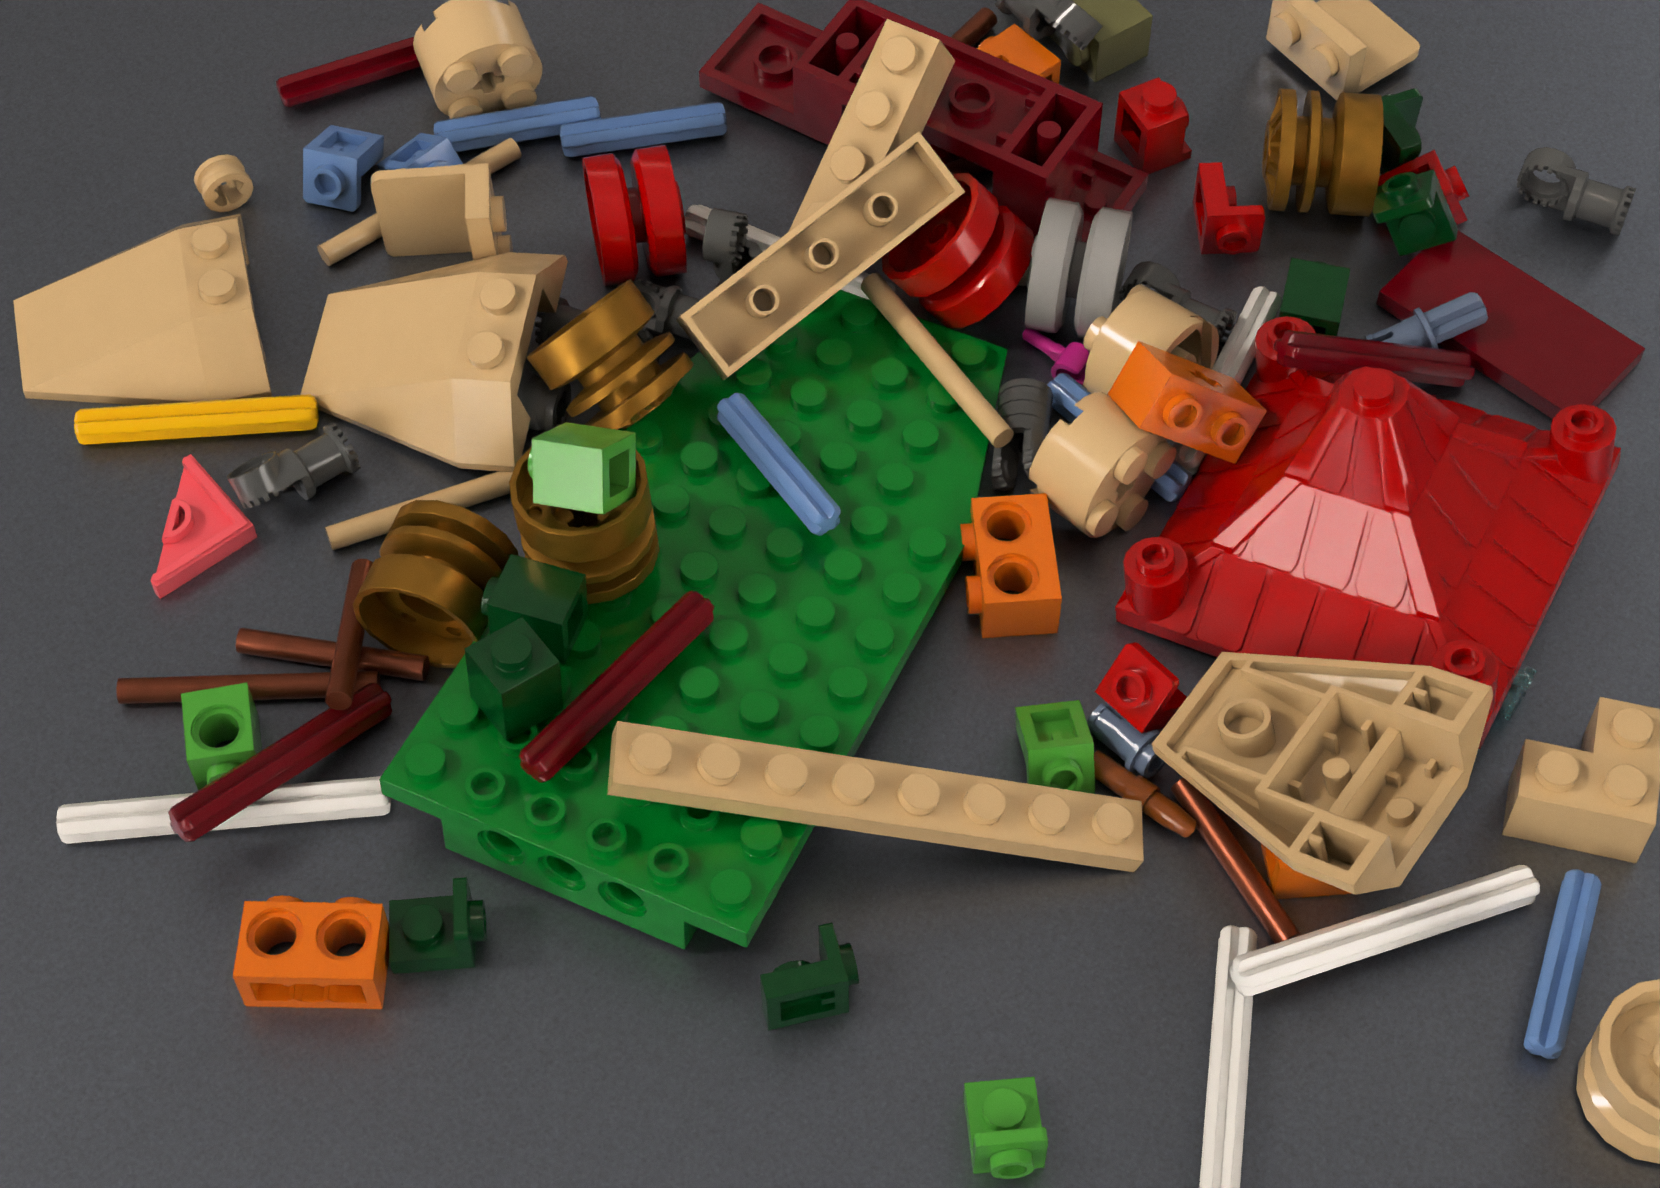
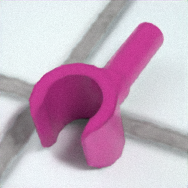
M1027 328L1024 330L1022 338L1055 361L1051 367L1053 378L1060 373H1067L1083 385L1089 351L1084 348L1082 343L1072 342L1067 347H1064L1037 330Z

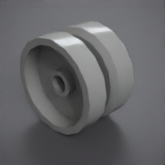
M1055 198L1047 200L1039 232L1033 243L1032 257L1027 274L1026 288L1028 293L1025 309V327L1027 329L1056 333L1065 322L1071 298L1077 299L1074 328L1079 338L1084 339L1088 328L1095 319L1101 316L1105 318L1110 316L1119 304V291L1122 288L1128 256L1133 212L1102 207L1093 218L1087 242H1081L1084 213L1080 203Z

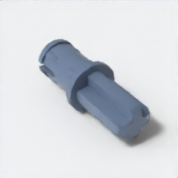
M1469 292L1424 313L1420 308H1416L1413 310L1414 316L1402 320V322L1369 334L1365 336V340L1438 349V343L1484 324L1488 320V314L1484 302L1478 293Z

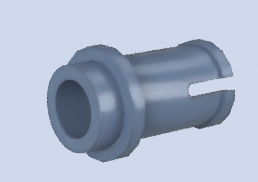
M1107 702L1105 705L1101 703L1092 712L1087 721L1091 736L1096 737L1124 760L1125 768L1135 775L1141 774L1145 778H1150L1162 769L1166 762L1158 757L1152 748V743L1160 734V730L1141 734Z

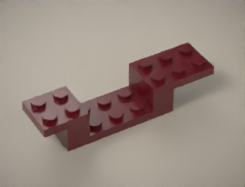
M848 0L824 30H820L758 2L699 70V86L829 145L886 20L889 19L939 39L955 59V63L924 127L922 136L932 145L993 171L992 194L997 198L998 205H1005L1031 228L1034 239L1038 235L1042 215L1049 198L1080 203L1084 213L1081 242H1087L1093 218L1102 207L1131 211L1147 189L1148 173L1098 152L1103 103L866 0Z

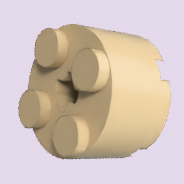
M450 0L433 11L436 20L425 31L422 24L416 31L413 41L415 54L437 107L445 115L449 116L450 119L531 106L536 101L537 94L535 89L542 76V63L517 6L510 0H508V5L497 0Z
M1138 284L1130 290L1125 300L1114 309L1108 318L1104 316L1098 317L1088 328L1083 345L1090 353L1086 364L1083 386L1090 393L1104 392L1108 395L1138 341L1212 369L1219 347L1218 330L1203 317L1150 288Z
M1094 392L1083 397L1075 404L1083 412L1070 425L1060 418L1043 440L1029 472V479L1037 484V488L1029 490L1031 494L1046 493L1050 509L1087 536L1098 538L1111 532L1117 526L1125 531L1131 530L1142 519L1148 507V501L1144 499L1145 495L1154 483V479L1163 476L1171 467L1177 451L1175 447L1167 442L1166 438L1140 429L1110 396L1104 392Z

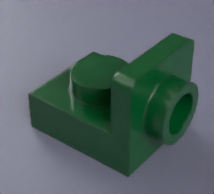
M1417 88L1382 96L1384 124L1380 165L1381 175L1418 158L1421 153L1422 142L1415 126L1423 96Z
M1434 169L1420 174L1413 172L1400 173L1377 187L1373 215L1377 223L1386 222L1399 256L1456 240L1458 228Z
M467 877L453 878V895L389 901V963L393 974L475 967V942L487 940V921L484 900H472Z
M832 922L818 925L821 961L814 963L804 960L790 961L778 966L773 972L760 975L762 1008L768 1031L849 1012V986L859 984L858 969L851 944H838Z

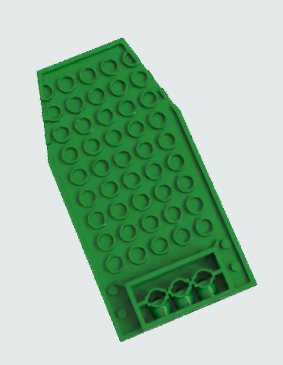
M841 289L725 380L720 378L699 351L691 358L694 364L692 369L679 380L672 394L631 426L625 429H618L635 432L636 450L645 460L660 551L653 571L636 589L613 601L588 605V616L565 664L560 663L563 710L685 593L697 591L703 598L709 599L714 606V620L549 781L543 783L536 781L520 766V751L563 710L506 741L470 696L464 654L379 779L383 795L441 819L446 849L684 950L697 928L745 948L748 947L815 825L607 795L611 741L617 721L854 757L962 563L965 545H962L960 524L972 523L970 511L971 498L979 497L980 484L990 442L871 300ZM917 317L997 411L999 391L1003 382L1008 349ZM734 393H742L750 400L840 507V523L835 529L828 530L822 536L810 532L717 420L719 412L717 405L723 398H729ZM488 623L479 640L490 635Z

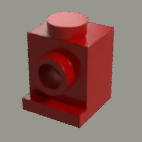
M1157 77L1119 92L1114 141L1135 168L1151 174L1191 158L1192 150L1184 141L1185 131L1189 125V114L1184 102L1177 96L1176 89L1171 84Z

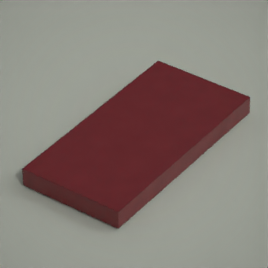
M1459 230L1457 231L1456 240L1424 249L1417 254L1379 291L1376 302L1378 306L1402 321L1414 316L1413 310L1416 308H1420L1424 313L1469 292L1478 293L1486 307L1488 320L1484 324L1438 343V345L1446 350L1466 352L1471 356L1470 366L1551 419L1560 410L1571 405L1586 404L1597 407L1641 361L1645 351L1643 346Z

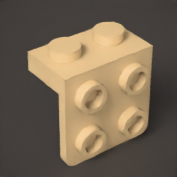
M1369 0L1272 1L1266 40L1335 100L1338 99L1340 92L1360 93L1415 60L1418 56L1419 42Z
M489 163L410 169L400 168L381 170L372 174L371 191L385 249L390 256L472 252L473 260L513 252L511 235H502V232L507 231L504 196L494 195Z

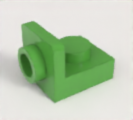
M1080 700L1015 707L1016 731L1026 762L1027 784L1095 794L1094 742Z
M1035 1077L964 1083L963 1097L973 1174L991 1172V1175L995 1178L1015 1179L1032 1173L1034 1168H1044L1048 1137L1046 1128L1041 1125Z

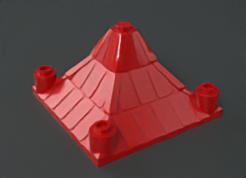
M1288 316L1274 318L1264 323L1257 331L1255 337L1256 372L1245 389L1267 410L1265 416L1236 464L1207 454L1199 467L1198 473L1192 479L1179 501L1177 509L1172 517L1169 518L1159 537L1144 538L1134 543L1126 552L1123 561L1125 591L1115 606L1116 622L1218 657L1221 652L1425 665L1492 686L1493 699L1478 748L1481 749L1619 465L1621 448L1614 446L1617 429L1614 419L1605 410L1593 405H1571L1560 410L1552 419L1550 430H1540L1533 425L1500 415H1490L1483 410L1464 404L1437 399L1434 395L1426 393L1406 378L1382 368L1365 366L1345 374L1282 367L1277 362L1278 352L1274 350L1276 339L1282 338L1288 330L1315 333V330L1308 322L1299 318Z

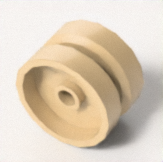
M1660 979L1639 982L1614 998L1578 1062L1576 1091L1586 1119L1605 1142L1633 1159L1660 1164Z

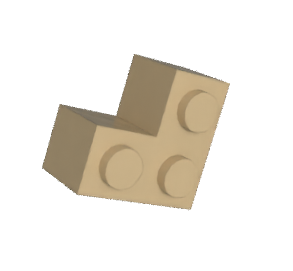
M1600 697L1583 734L1581 750L1525 739L1509 779L1502 835L1637 863L1656 826L1660 789V709Z

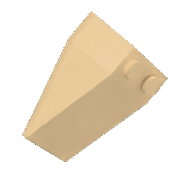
M241 214L182 224L13 300L22 388L25 398L122 405H149L272 397L265 352L255 318L247 265L250 263Z
M507 252L328 294L300 395L310 394L315 396L318 410L457 468L513 472L517 461L522 457L531 419L517 393L537 312L556 313L568 263L566 256Z
M1221 652L1153 741L1152 748L1158 757L1291 869L1352 894H1363L1399 887L1467 789L1493 699L1492 686L1425 665Z

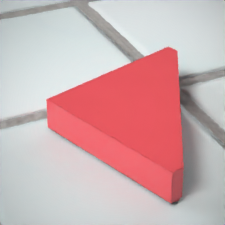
M191 454L182 459L183 473L176 498L172 499L162 536L163 548L157 571L151 577L154 592L160 599L257 538L253 523Z

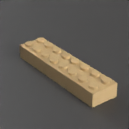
M918 131L684 312L676 321L720 378L725 380L965 193V191Z

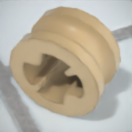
M229 154L209 158L199 166L194 176L195 186L202 194L205 205L210 210L219 213L230 212L241 207L251 197L254 188L252 180L245 172L242 162L237 157Z

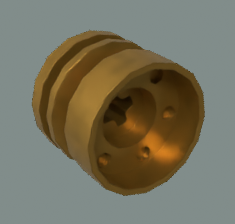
M1279 88L1274 110L1267 121L1263 147L1262 176L1267 189L1268 209L1285 211L1290 187L1294 185L1296 186L1297 211L1308 213L1314 199L1316 187H1324L1327 208L1330 214L1369 217L1374 206L1381 165L1384 124L1382 96L1340 92L1332 118H1323L1320 92L1308 90L1302 116H1297L1296 90Z
M632 280L626 281L591 305L527 356L528 361L550 390L562 387L576 379L582 384L584 389L572 400L566 409L571 417H575L597 404L601 410L585 425L616 430L631 426L660 405L672 394L679 380L694 365L685 352L679 353L661 365L657 362L656 358L675 341L670 332L656 336L645 343L639 338L637 333L648 323L655 311Z
M530 448L517 461L509 481L511 502L517 527L521 535L525 558L586 574L588 605L613 601L636 589L653 571L660 551L643 457L636 450V497L602 515L533 503V479L528 472Z
M415 500L401 506L379 550L381 557L374 560L352 604L356 619L370 636L390 650L429 656L430 666L455 668L465 654L464 648L470 646L473 641H479L488 623V616L481 613V601L489 579L493 576L499 578L510 555L519 556L518 550L508 536L486 518L464 507L439 500Z

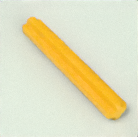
M310 394L86 408L76 411L74 431L78 442L83 445L311 431L318 427L319 410L315 396Z

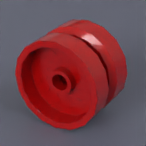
M666 145L634 150L630 159L633 186L630 188L626 186L621 162L614 154L609 153L582 158L588 210L603 284L608 286L622 282L625 283L630 279L635 281L639 270L636 243H642L648 268L657 277L686 273L687 257L684 237L686 235L684 210L679 185L675 181Z
M969 173L952 174L965 193L882 257V271L910 297H919V303L947 328L962 329L982 320L999 307L1017 287L1031 261L1034 243L1033 230L1005 205H998L997 198Z

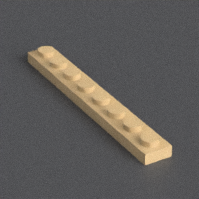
M617 721L612 733L607 795L1127 872H1135L1144 862L1142 802L1138 800Z

